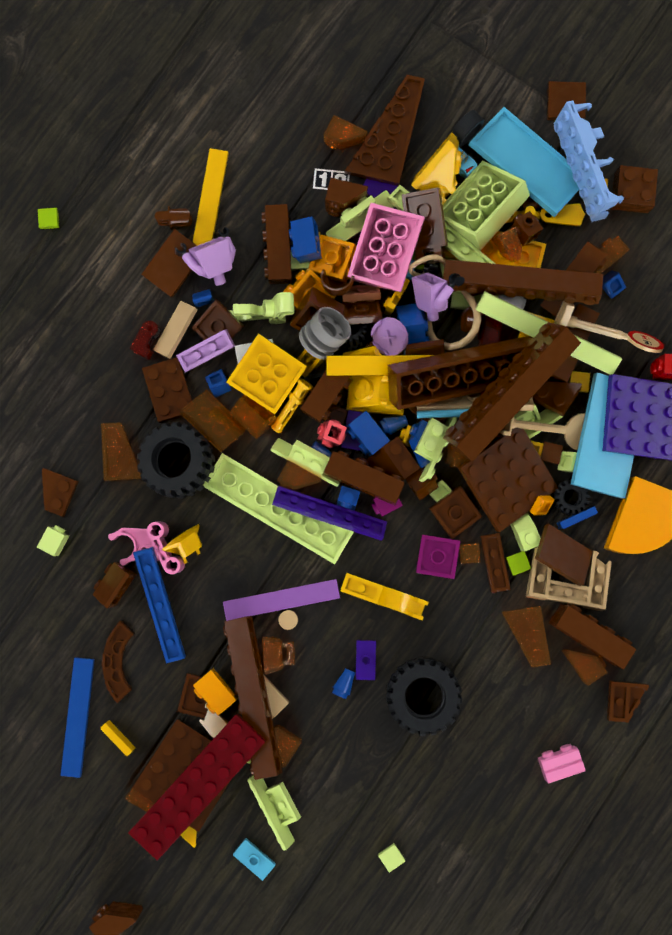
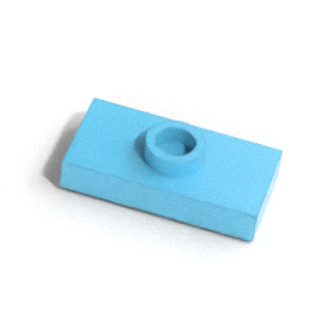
M247 838L244 839L233 853L234 857L262 881L276 865L274 861Z

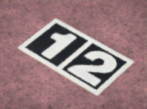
M315 169L313 189L328 190L330 178L349 182L350 175L344 174V171Z

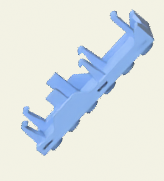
M568 101L553 123L554 130L559 136L561 148L564 149L567 164L571 167L573 179L577 183L580 197L585 203L586 213L590 216L592 222L602 220L609 214L606 210L615 206L618 202L620 204L624 200L623 196H617L609 191L603 177V172L600 167L610 165L613 158L596 159L593 152L597 144L596 139L604 138L601 127L592 129L590 123L578 114V112L584 109L589 111L592 104H575L574 101Z

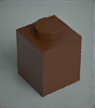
M425 466L406 478L410 489L419 500L439 488L436 483L438 478L435 473L431 479H427L424 482L419 481Z

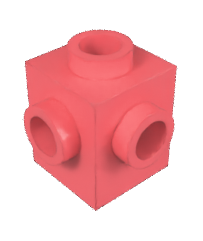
M334 419L325 421L318 427L317 434L319 435L317 440L322 441L321 444L328 448L339 446L345 440L347 427Z

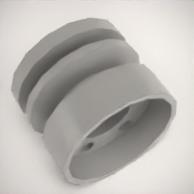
M322 307L301 328L299 339L305 350L313 357L326 359V356H332L350 338L351 327L347 319L340 312L331 307Z

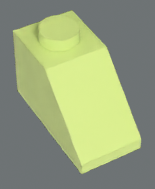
M528 512L510 524L521 551H527L539 546L541 538Z

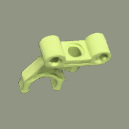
M277 293L272 300H263L262 306L233 304V310L229 311L239 321L269 319L270 324H282L286 322V315L295 313L294 293Z

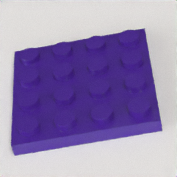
M609 375L602 451L672 461V384L622 375Z

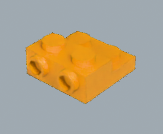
M320 235L322 259L311 261L308 269L321 275L324 269L326 275L332 280L347 283V280H350L347 275L357 247L356 244Z
M302 269L295 277L297 281L293 285L289 284L283 291L294 293L295 310H297L303 297L311 287L316 288L333 299L336 297L323 289L321 278L311 269H306L305 271Z

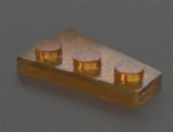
M122 423L101 424L104 481L141 479V472L137 468L138 463Z
M541 606L503 611L502 613L530 666L551 665Z

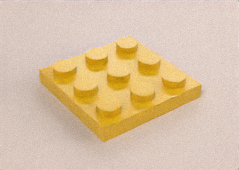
M258 333L226 383L273 414H276L307 365Z

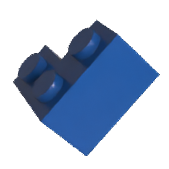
M416 303L396 306L397 320L405 326L408 333V344L429 341L428 336H425V332H428V322L425 320L424 311L420 310Z

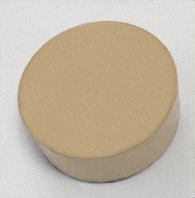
M285 610L280 614L278 621L283 629L290 630L297 625L298 616L292 610Z

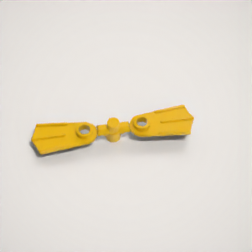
M580 203L567 204L555 217L548 218L545 216L548 213L545 209H542L540 212L536 211L533 206H528L525 211H516L506 223H511L517 215L521 213L524 215L530 211L537 219L541 218L546 223L581 226L585 213Z

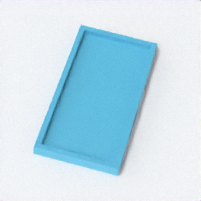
M505 107L469 143V146L491 165L525 180L530 194L529 197L553 217L579 191L566 158Z
M594 373L570 485L625 499L634 456L602 451L609 376Z

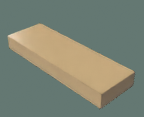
M180 301L153 350L171 359L197 309Z

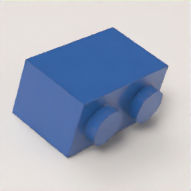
M311 216L290 221L291 229H289V236L293 240V246L291 247L293 258H296L300 264L322 259L318 225L314 218Z
M367 411L346 426L348 428L346 432L351 439H356L360 443L358 447L364 455H373L390 441Z

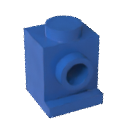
M342 486L337 505L355 511L360 491Z

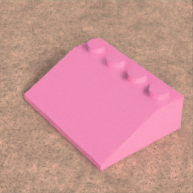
M370 203L347 277L351 279L353 275L356 282L401 292L425 217Z

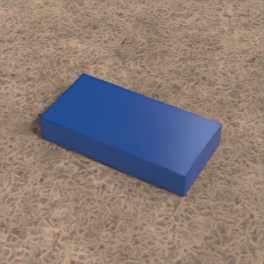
M595 506L589 507L556 524L558 529H565L598 512Z

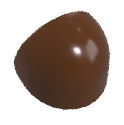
M324 269L320 276L323 289L333 296L346 294L350 291L355 281V276L352 275L349 283L336 282L326 275Z

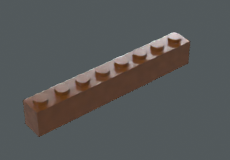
M445 260L443 279L448 281V285L449 276L453 273L465 278L464 284L462 286L455 285L453 292L466 291L467 293L475 294L486 291L492 295H505L511 298L519 296L526 299H545L546 301L560 300L566 303L581 302L586 305L599 304L602 296L603 274Z
M252 616L224 621L223 631L229 644L227 645V652L232 660L231 672L236 680L235 693L239 696L240 701L238 705L239 713L266 740L250 758L251 774L254 775L255 780L278 776L283 771Z

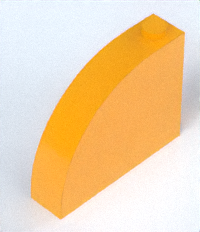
M634 476L629 479L626 498L621 500L604 549L622 554L646 553L664 546L672 539V490Z

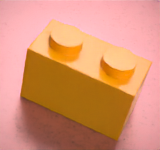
M214 668L193 685L195 687V694L200 699L204 698L208 703L206 706L212 714L216 713L218 716L238 699L237 695Z

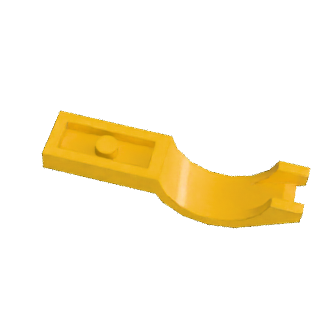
M346 573L340 590L341 592L396 610L422 621L424 617L421 615L424 607L429 604L428 601Z

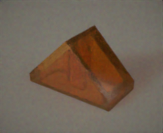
M277 724L274 730L281 765L286 767L300 746L302 739L280 724Z

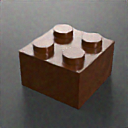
M620 165L614 173L613 194L623 196L624 200L620 204L618 202L611 209L649 213L655 206L658 169Z

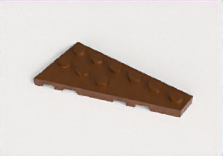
M406 75L395 92L394 97L385 107V111L365 138L361 148L356 152L353 160L345 169L344 174L399 186L425 78Z

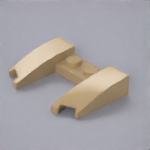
M538 547L534 549L526 597L573 604L597 611L606 610L611 561L604 564L596 558L599 553L593 551L586 586H578L576 584L551 580L552 569L535 559Z
M264 675L273 719L289 704V700ZM209 709L205 719H200L199 721L213 738L228 723L221 714L219 716L216 713L212 714Z

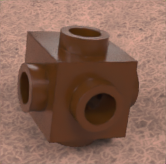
M530 211L524 215L522 213L517 215L513 219V224L510 228L512 235L519 240L522 246L537 239L544 229L537 217Z

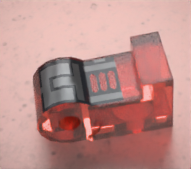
M154 321L143 323L130 347L132 352L148 360L153 355L150 347L153 341L160 336V329Z

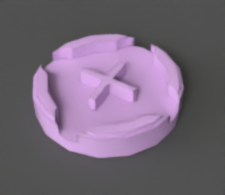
M386 317L379 320L372 328L371 337L373 336V345L376 346L381 354L398 355L406 348L408 333L405 326L399 320Z

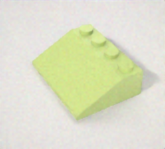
M482 160L443 204L444 220L471 244L481 250L530 196L526 181Z

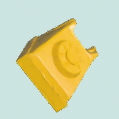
M452 132L415 175L411 184L412 187L420 191L439 187L442 205L447 201L446 197L449 193L453 194L456 191L458 184L456 174H459L462 162L461 152L458 150L459 141Z
M387 375L351 376L353 381L348 388L346 410L403 416L404 409L398 410L389 401Z

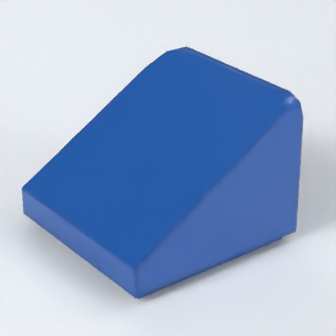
M612 270L603 276L602 289L611 299L626 288L619 272Z
M210 289L192 294L193 303L196 307L214 302Z
M222 369L205 377L215 398L231 391L230 385L226 383L227 378Z

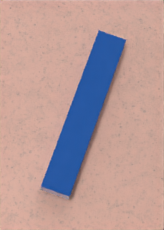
M149 547L135 551L133 555L166 664L185 659L186 655L154 549Z
M74 658L61 776L77 778L82 776L95 659Z

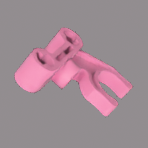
M152 522L147 529L121 528L115 533L108 535L111 541L116 540L122 535L130 537L134 543L133 552L153 547L157 561L160 560L165 572L168 574L180 573L185 568V563L180 556H172L171 552L162 550L167 545L164 537L169 533L168 525L164 522ZM157 525L161 528V530L159 531V535H157L155 532V530H157ZM133 553L128 558L121 559L120 564L125 566L135 561ZM171 562L177 563V569L171 567Z

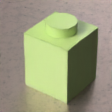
M57 525L47 527L37 548L52 556H59L69 535L65 534V529Z

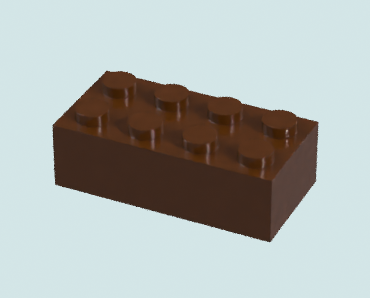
M560 604L550 619L549 624L612 665L624 670L636 651L631 646L632 642L623 636H615L616 632L608 626L598 625L599 621L591 615L581 614L582 610L573 604Z

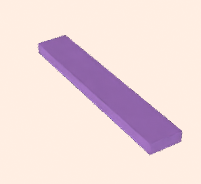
M334 579L223 601L226 621L339 599L340 595L337 580Z

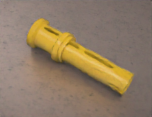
M299 378L294 391L289 393L288 402L271 425L275 432L282 433L297 407L305 402L304 398L309 391L313 390V386L306 380Z

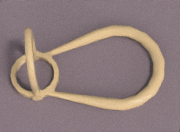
M427 255L410 264L408 272L412 276H418L421 274L413 271V269L419 264L426 261L435 264L438 262L434 260H438L445 267V260L439 255ZM461 291V293L473 310L474 320L472 328L460 341L453 343L444 342V350L453 351L463 348L474 339L479 331L482 320L481 312L475 309L477 306L475 298L466 291ZM427 320L428 332L426 334L429 340H440L433 332L432 321Z

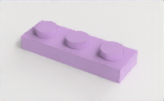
M227 329L176 356L183 370L188 372L235 347V344Z

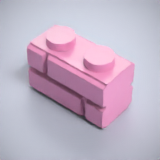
M571 744L561 746L560 750L553 752V750L541 753V757H538L544 779L548 784L585 771L578 748Z

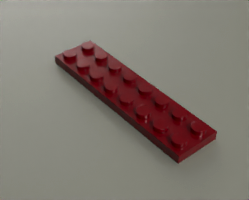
M236 713L133 826L128 834L158 861L260 749L266 740Z

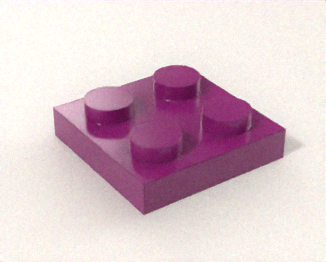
M422 535L416 573L455 579L460 541Z

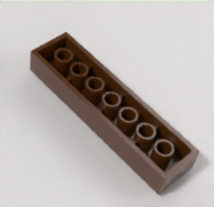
M550 322L544 324L539 329V333L526 343V347L521 353L513 357L510 365L500 371L499 377L486 387V391L473 401L472 406L460 415L457 423L447 429L443 439L457 453L473 462L581 342L566 326Z
M525 336L387 365L389 401L398 410L486 391V387L499 377L500 371L510 365L513 357L521 353L526 347V343L533 337Z

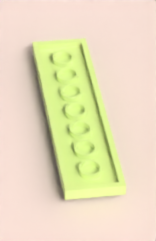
M221 454L214 466V472L209 474L210 481L208 483L205 481L203 484L205 488L333 564L337 562L354 533L353 531L272 505L278 486L225 454Z

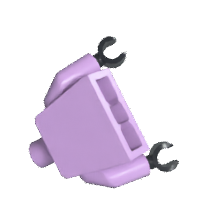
M227 227L223 229L224 234L218 229L216 231L217 238L188 249L189 252H186L187 247L184 243H181L183 251H179L175 247V254L182 257L191 270L199 276L208 279L213 278L216 286L226 283L224 273L232 269L236 252L231 238L227 236L229 234Z
M426 263L424 265V274L411 277L416 305L419 309L427 312L428 321H437L439 319L438 312L448 308V298L453 293L454 286H462L465 281L464 277L453 273L449 276L448 285V281L435 276L439 267L433 263Z

